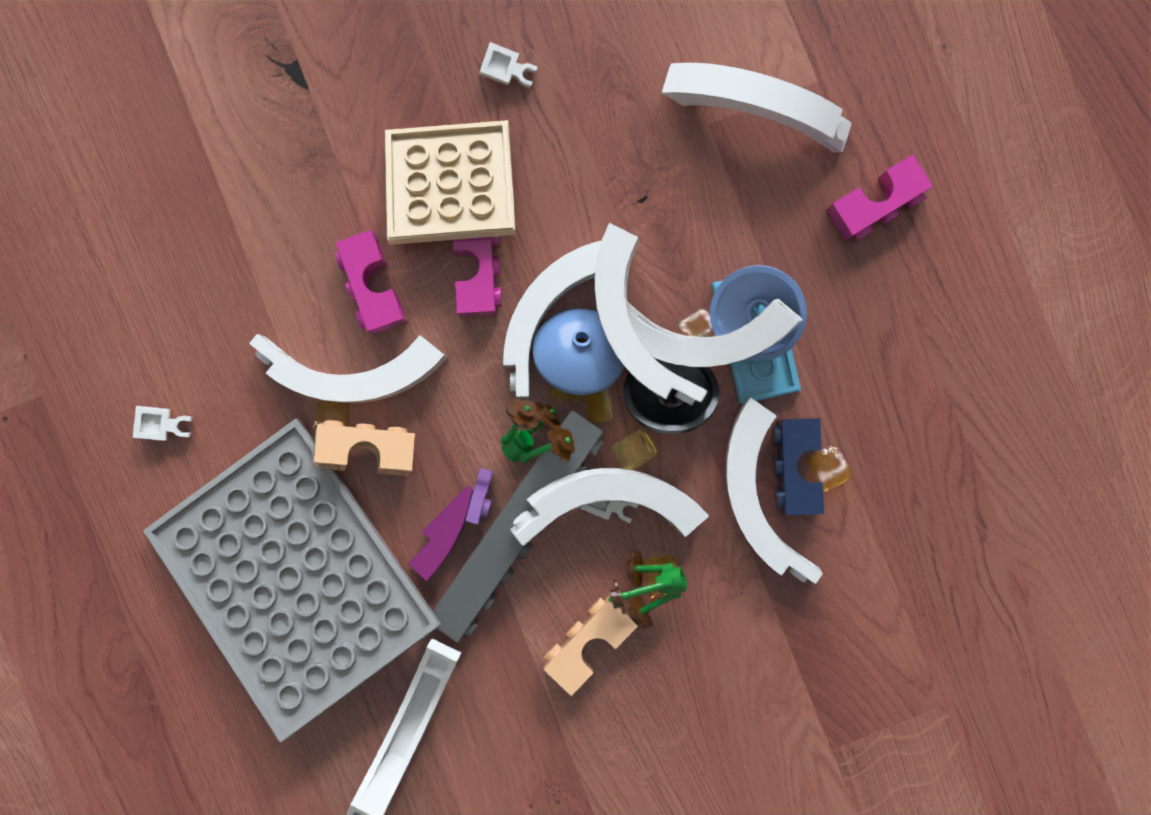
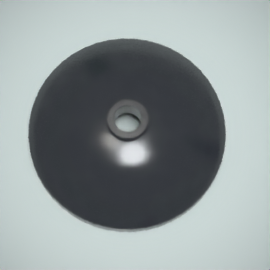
M654 358L667 370L707 390L702 402L695 400L693 405L675 397L678 390L672 388L668 398L665 399L647 388L631 372L628 373L624 383V402L626 408L635 421L651 431L662 434L690 432L705 424L717 408L719 385L709 367L676 365Z

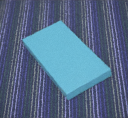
M722 281L711 284L713 295ZM758 304L754 307V310L757 314H761L765 307ZM792 348L785 354L771 360L750 361L743 359L729 363L739 405L744 404L748 396L758 401L801 391Z

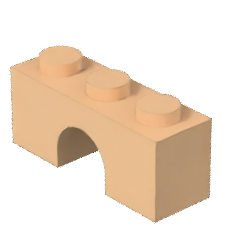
M324 421V424H317L312 468L345 471L348 454L356 448H366L376 456V474L408 477L412 471L415 433H407V429L402 427H389L388 431L375 430V426L371 424H357L355 428L345 427L340 421Z
M610 596L605 600L600 597L589 608L588 612L591 615L583 623L578 620L567 631L566 635L569 638L560 647L556 643L544 656L547 661L544 663L543 670L570 696L593 674V666L582 655L584 645L592 639L600 638L606 640L617 649L638 627L627 612L622 615L620 608L614 609L613 604L608 601Z

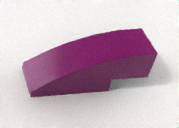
M471 485L467 486L422 531L431 541L408 564L425 581L429 580L445 562L464 529L474 490Z

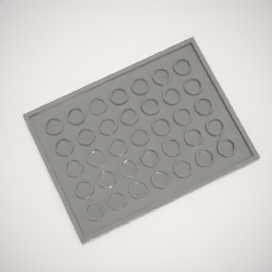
M297 418L143 530L280 743L290 738L442 625L337 472L329 469L312 468L315 440L302 421Z

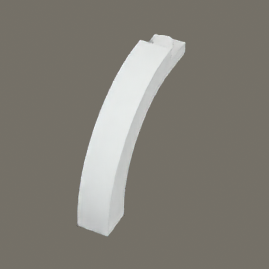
M706 63L670 64L662 94L682 106L699 105L728 108L776 121L807 135L832 152H843L852 124L841 116L842 108L811 91L771 76L729 66Z
M609 223L597 257L595 294L600 321L610 345L624 366L651 391L667 399L672 388L678 390L675 397L693 405L695 400L702 402L707 390L663 367L649 354L636 334L628 310L627 281L632 259L640 244L639 237Z
M602 241L582 246L552 263L528 287L519 301L507 330L503 354V366L516 367V372H510V391H516L517 398H530V354L536 331L542 319L554 303L566 292L585 281L595 278L597 257Z
M776 299L759 316L738 330L721 336L691 337L673 333L656 325L628 302V310L635 332L649 354L665 362L691 367L726 365L751 357L778 343L803 321L801 317L780 299Z
M257 334L249 343L257 349L254 353L257 358L267 365L273 363L266 374L278 383L309 397L341 403H365L395 396L425 380L448 358L419 335L407 350L383 366L363 373L335 375L317 372L305 367L287 355L267 337Z
M748 396L733 424L726 452V483L733 512L747 541L771 568L782 576L788 566H791L792 568L789 572L804 583L809 579L816 584L823 575L820 568L783 542L770 527L761 510L756 491V463L761 443L776 415Z
M600 468L567 475L539 489L527 498V501L533 506L534 510L530 513L525 511L519 515L513 522L515 526L510 530L524 546L549 523L567 511L581 505L605 500L633 502L653 509L661 514L684 537L706 520L709 515L685 493L656 477L634 470Z
M431 639L398 713L346 815H384L461 654L460 652Z

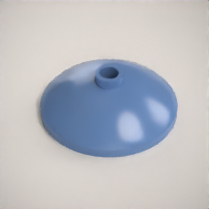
M764 265L741 268L727 276L713 295L710 305V322L715 336H721L738 330L760 315L754 310L756 305L761 304L766 309L773 300L780 299L801 317L803 321L778 343L746 358V360L766 361L777 358L788 352L798 342L805 329L807 305L802 290L789 275L779 269Z
M573 308L558 312L540 326L534 338L533 359L538 372L547 383L562 392L574 395H588L600 392L611 386L624 370V364L615 354L606 337L597 311ZM578 338H583V339H585L587 342H585V343H579V342H577V339H578Z

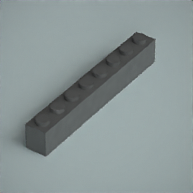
M571 410L561 425L562 429H568L571 432L574 440L575 452L571 454V459L563 462L552 451L540 455L433 610V613L442 624L437 629L457 643L462 635L469 638L478 625L474 618L480 609L487 612L497 596L492 594L498 583L505 586L515 571L510 567L516 557L523 560L533 545L528 541L523 546L510 530L515 526L513 522L519 515L525 511L530 513L534 510L533 506L527 501V498L555 480L584 471L587 466L582 464L587 454L590 453L594 456L605 441L600 438L603 433L602 430L573 410Z

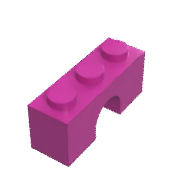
M913 154L886 170L878 178L885 190L883 202L870 201L859 187L834 202L826 210L845 241L855 236L857 241L874 231L871 225L879 220L886 224L900 215L898 209L905 204L912 208L927 198L924 193L933 185Z
M372 230L336 242L339 252L334 253L340 270H345L349 281L345 282V287L350 299H356L359 311H356L355 314L361 329L366 328L367 332L373 335L407 323L399 296L393 289L382 293H374L369 288L368 279L372 271L387 265L377 235Z
M498 236L453 240V251L456 256L469 255L479 261V271L474 278L468 281L455 282L457 314L460 317L497 315V307L502 306L501 287L496 288L495 276L500 275L499 256L494 257L493 245L499 244Z

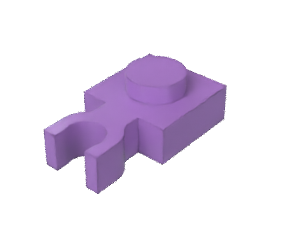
M483 468L479 469L476 486L473 490L465 521L479 524L481 518L487 519L492 500L487 499L488 489L494 471Z

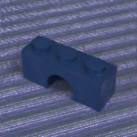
M820 418L777 420V426L772 428L773 445H778V458H774L773 461L774 476L779 477V489L775 490V506L780 508V514L783 515L824 514L823 482L805 481L797 471V462L803 453L812 450H822Z

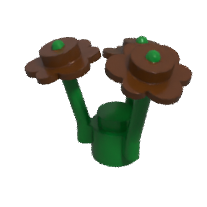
M517 398L506 407V413L513 418L514 423L509 431L500 439L501 450L505 457L513 462L520 460L522 464H525L533 457L552 451L563 462L571 459V454L575 452L572 434L568 429H562L560 422L557 420L559 415L553 407L548 404L543 406L540 402L534 404L531 401H522ZM543 424L549 426L552 429L547 433V439L550 444L531 451L534 444L531 435ZM522 425H523L525 428H527L526 431H525V430L517 431V430L519 429V427L522 426Z
M636 551L634 554H631V560H628L626 563V574L629 579H632L634 587L642 585V573L661 572V575L656 576L655 584L620 593L615 579L613 580L615 588L609 590L611 597H609L608 601L613 604L614 609L620 608L622 615H624L626 612L623 600L629 599L631 605L629 612L633 621L636 624H641L646 629L653 625L652 619L649 616L651 610L670 600L681 598L682 593L688 589L681 566L674 568L673 563L643 565L641 553ZM658 590L661 595L666 594L647 605L643 604L639 597L640 595Z

